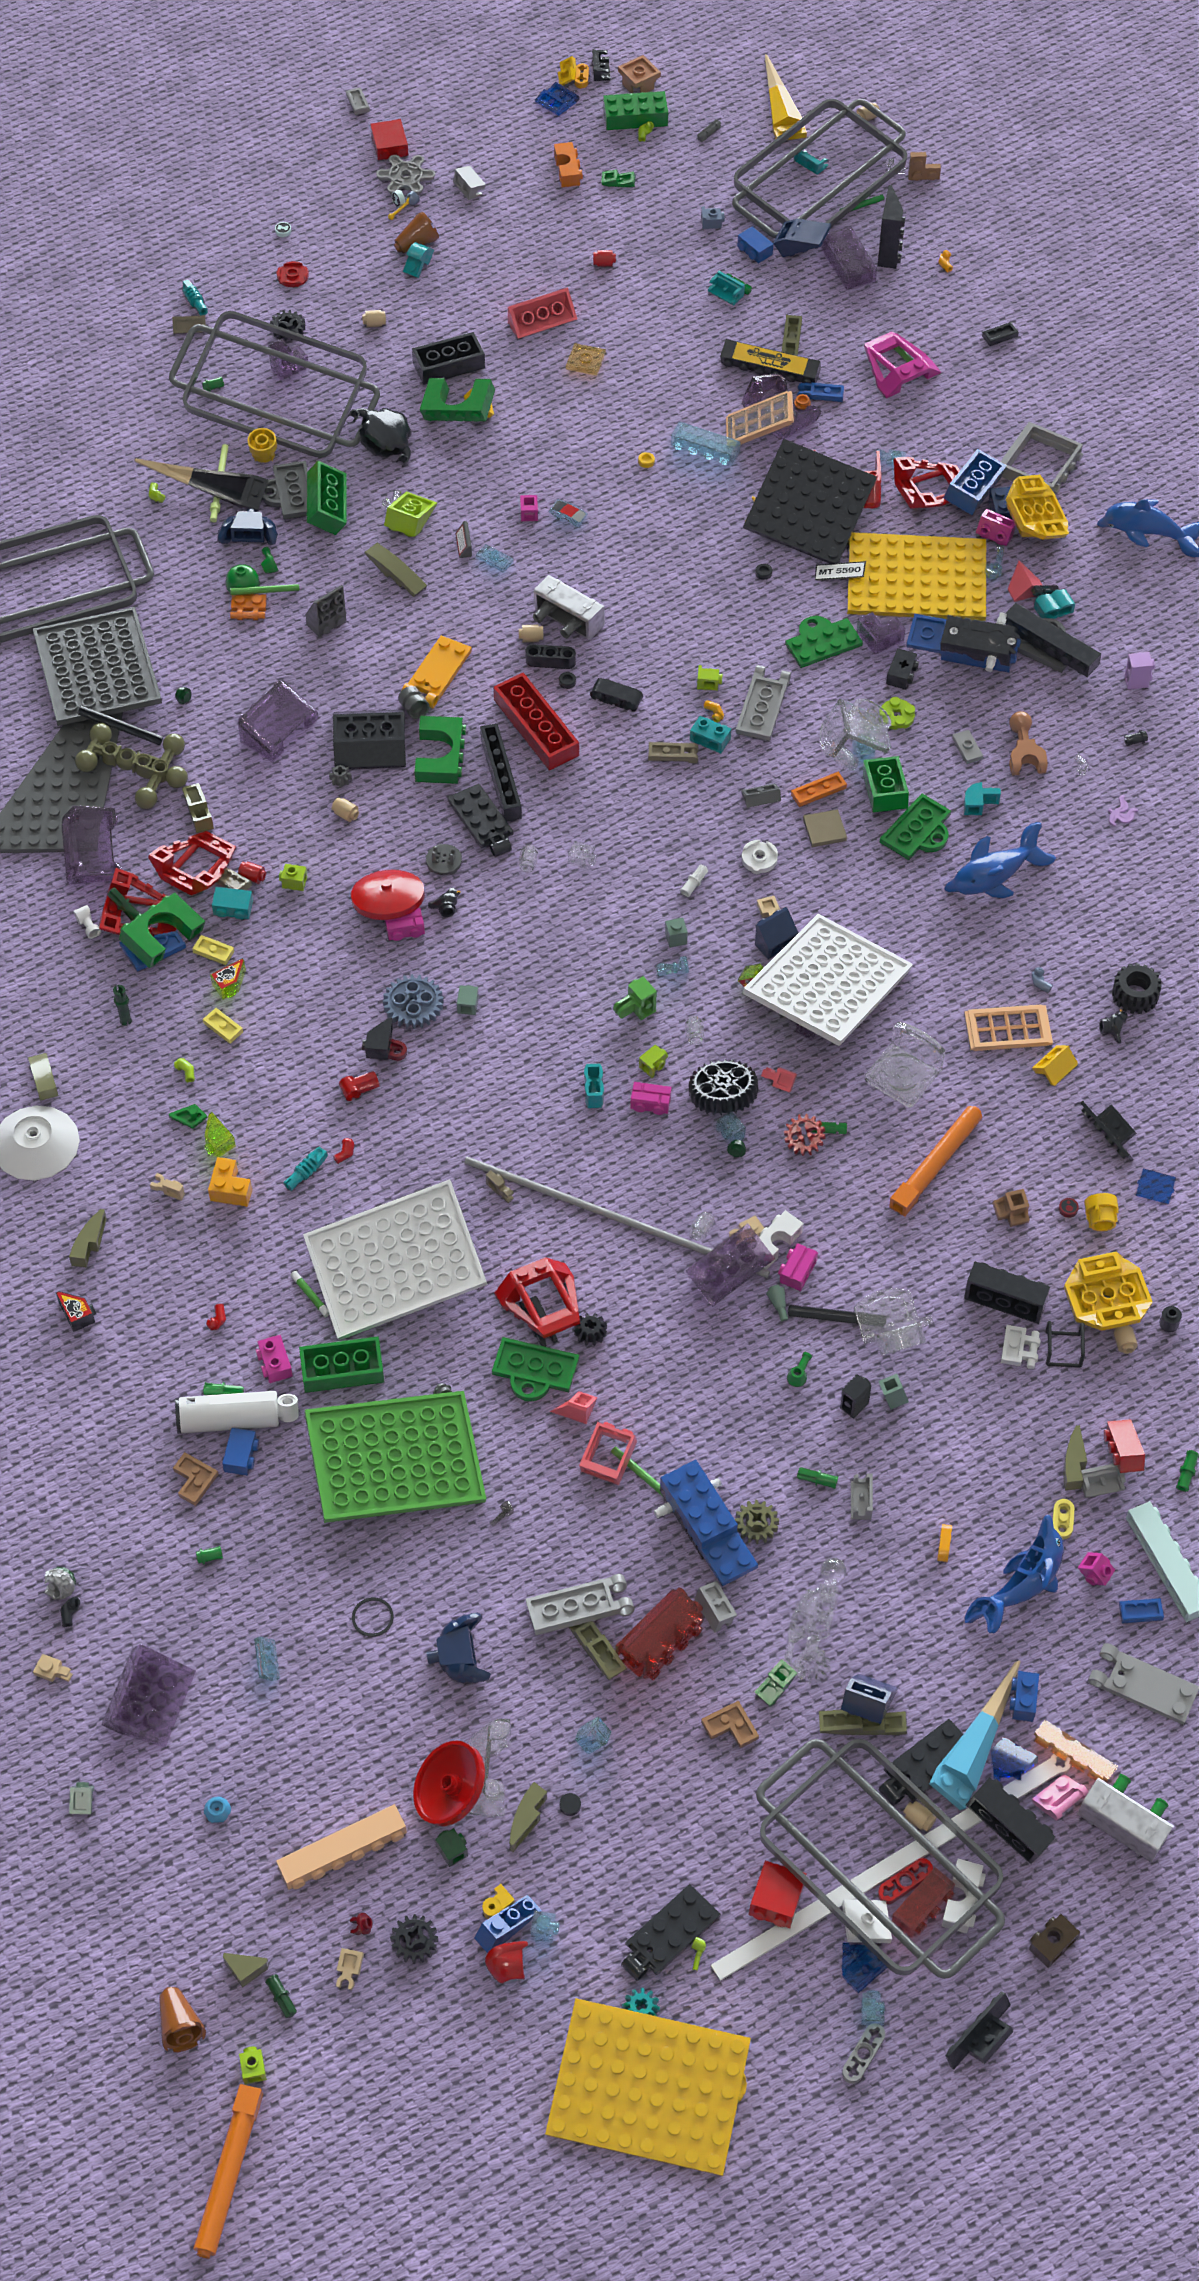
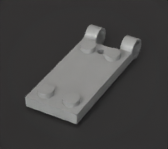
M756 665L736 727V734L770 741L787 686L789 685L791 672L782 670L778 681L764 678L766 667Z
M615 1574L609 1578L527 1598L526 1604L535 1635L617 1614L621 1616L631 1615L635 1610L632 1599L624 1597L613 1601L610 1591L620 1593L627 1588L625 1577L622 1574Z
M1103 1644L1099 1655L1110 1662L1116 1663L1110 1678L1099 1670H1092L1088 1682L1093 1686L1184 1725L1199 1686L1119 1651L1114 1645ZM1121 1671L1124 1673V1675H1119L1118 1672Z

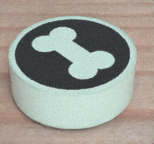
M400 190L392 193L393 203L398 208L405 203L403 193Z
M286 222L278 223L275 226L276 235L279 237L289 236L291 234L290 224Z

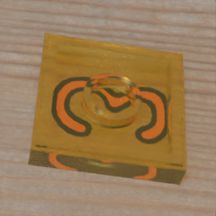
M574 343L566 364V370L597 376L606 354V349Z

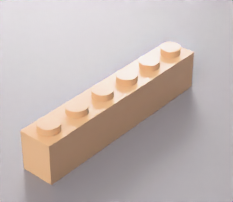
M394 1804L276 1860L277 1866L288 1890L292 1888L299 1889L310 1879H320L325 1875V1872L331 1869L339 1870L345 1866L346 1862L352 1859L353 1861L360 1860L365 1856V1853L371 1850L378 1851L385 1846L384 1844L390 1841L397 1842L401 1840L404 1834L407 1833L406 1825Z

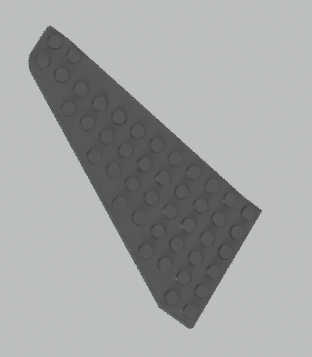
M123 712L107 716L122 721ZM88 719L66 724L60 728L0 812V853L98 852L99 831L113 765L105 764L102 756L96 754L98 763L93 771L83 772L75 764L76 755L80 751L86 750L91 742L89 736L91 727L94 724H98V722ZM109 727L112 732L109 742L117 744L120 730Z

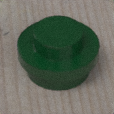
M180 687L175 693L178 703L184 705L186 702H189L192 695L191 690L187 687Z
M741 1140L731 1141L727 1146V1152L733 1157L744 1156L746 1153L744 1142Z

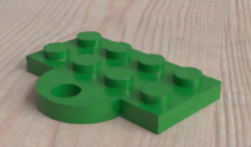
M810 616L800 623L799 636L785 640V645L799 667L803 668L863 646V641L848 618L831 623L822 616ZM815 623L817 626L810 627L808 624Z
M921 793L880 837L879 843L907 860H910L919 849L925 852H937L943 849L948 842V829L943 823L951 815V810ZM940 838L942 841L935 842L933 839Z
M502 1337L492 1368V1375L510 1379L511 1390L519 1399L530 1402L537 1401L543 1398L550 1388L570 1392L579 1362V1355ZM525 1387H530L533 1389V1392L525 1394L522 1390Z

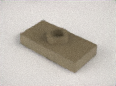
M205 315L172 317L173 334L188 333L191 327L198 324L206 326Z
M226 868L221 879L216 882L224 888L248 890L252 886L250 880L229 868Z

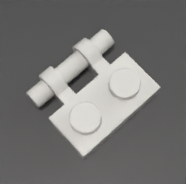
M1007 1325L1001 1363L1021 1366L1022 1360H1026L1027 1368L1034 1369L1035 1363L1038 1361L1037 1348L1040 1346V1333L1032 1331L1031 1336L1026 1335V1328ZM1024 1344L1030 1346L1029 1351H1023Z

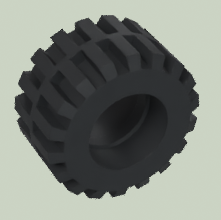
M1135 963V965L1128 964L1127 967L1124 966L1121 968V971L1117 972L1112 996L1114 1002H1117V1006L1119 1008L1123 1007V1011L1130 1010V1014H1134V1012L1142 1014L1143 1011L1147 1013L1150 1011V1008L1153 1009L1155 1004H1157L1162 981L1159 978V974L1157 972L1154 973L1152 967L1147 968L1148 965L1144 964L1141 966L1140 963ZM1129 986H1140L1144 991H1135Z

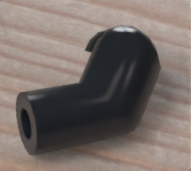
M72 1597L61 1607L62 1627H71L73 1625L72 1615L81 1604L79 1598Z

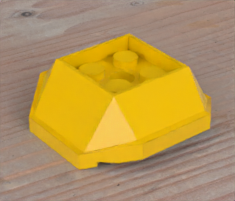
M1041 475L1017 477L1013 481L1006 497V506L1021 537H1037L1045 540L1067 536L1069 534L1067 530L1068 521L1053 490L1044 482Z
M1118 1252L1078 1259L1064 1284V1290L1075 1321L1101 1331L1140 1323L1152 1305V1299L1141 1269L1124 1259Z

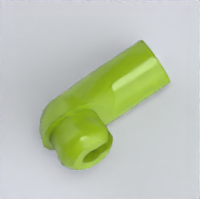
M647 122L639 127V142H645L646 135L652 132L654 128L652 122Z
M150 483L149 498L155 502L163 503L165 495L158 491V484Z
M179 1058L174 1062L175 1069L185 1072V1081L187 1083L195 1081L192 1064L184 1058Z

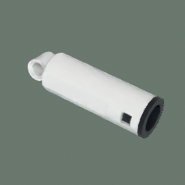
M276 1391L175 1398L177 1434L231 1430V1428L277 1427L279 1419L284 1422H292L299 1416L297 1397L292 1394H284L278 1398Z

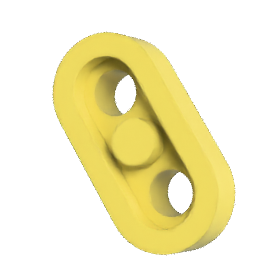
M1060 1499L1055 1503L1052 1518L1054 1529L1063 1540L1068 1539L1072 1535L1075 1508L1073 1503L1067 1499ZM1064 1509L1067 1511V1513L1063 1514L1060 1512V1510ZM1059 1528H1064L1066 1531L1060 1532Z

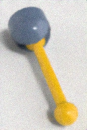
M414 191L408 193L406 202L395 212L390 213L388 219L393 220L394 216L408 204H417L420 201L417 193Z

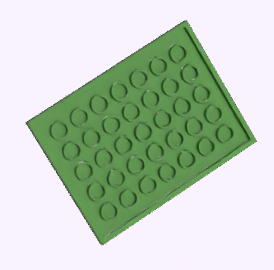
M464 1391L305 1410V1420L324 1523L486 1502V1494Z

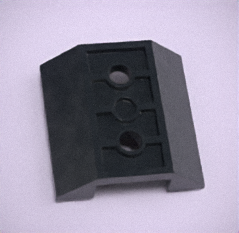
M405 709L334 712V768L339 765L349 769L406 767ZM384 727H390V728H391L390 730H387V731L383 730ZM349 728H354V729H356V730L353 731V732L347 731V729H349Z

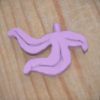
M1125 795L1119 797V808H1116L1114 811L1112 809L1108 810L1111 813L1109 823L1113 826H1116V819L1121 823L1131 822L1135 812H1138L1137 808H1132L1127 814L1122 813L1128 810V803L1124 800Z

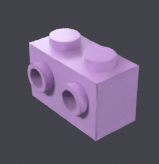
M1149 652L1128 654L1124 674L1127 689L1148 688L1149 682L1152 681V670L1155 668L1154 659H1151Z

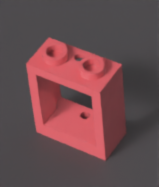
M597 1422L579 1464L581 1472L619 1485L637 1443L634 1433L627 1429H616L614 1425L608 1422H604V1424ZM602 1435L628 1444L617 1471L591 1462Z

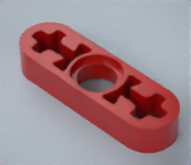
M920 1858L888 1879L879 1887V1900L885 1901L886 1904H892L928 1880L933 1871L932 1863L928 1859ZM920 1865L922 1867H928L926 1871L927 1873H924L922 1871L918 1873L917 1877L915 1878L914 1874L919 1871ZM906 1876L911 1879L912 1883L905 1887L900 1884L899 1879ZM895 1882L897 1888L892 1892V1897L884 1896V1889L887 1891L894 1888L893 1883Z

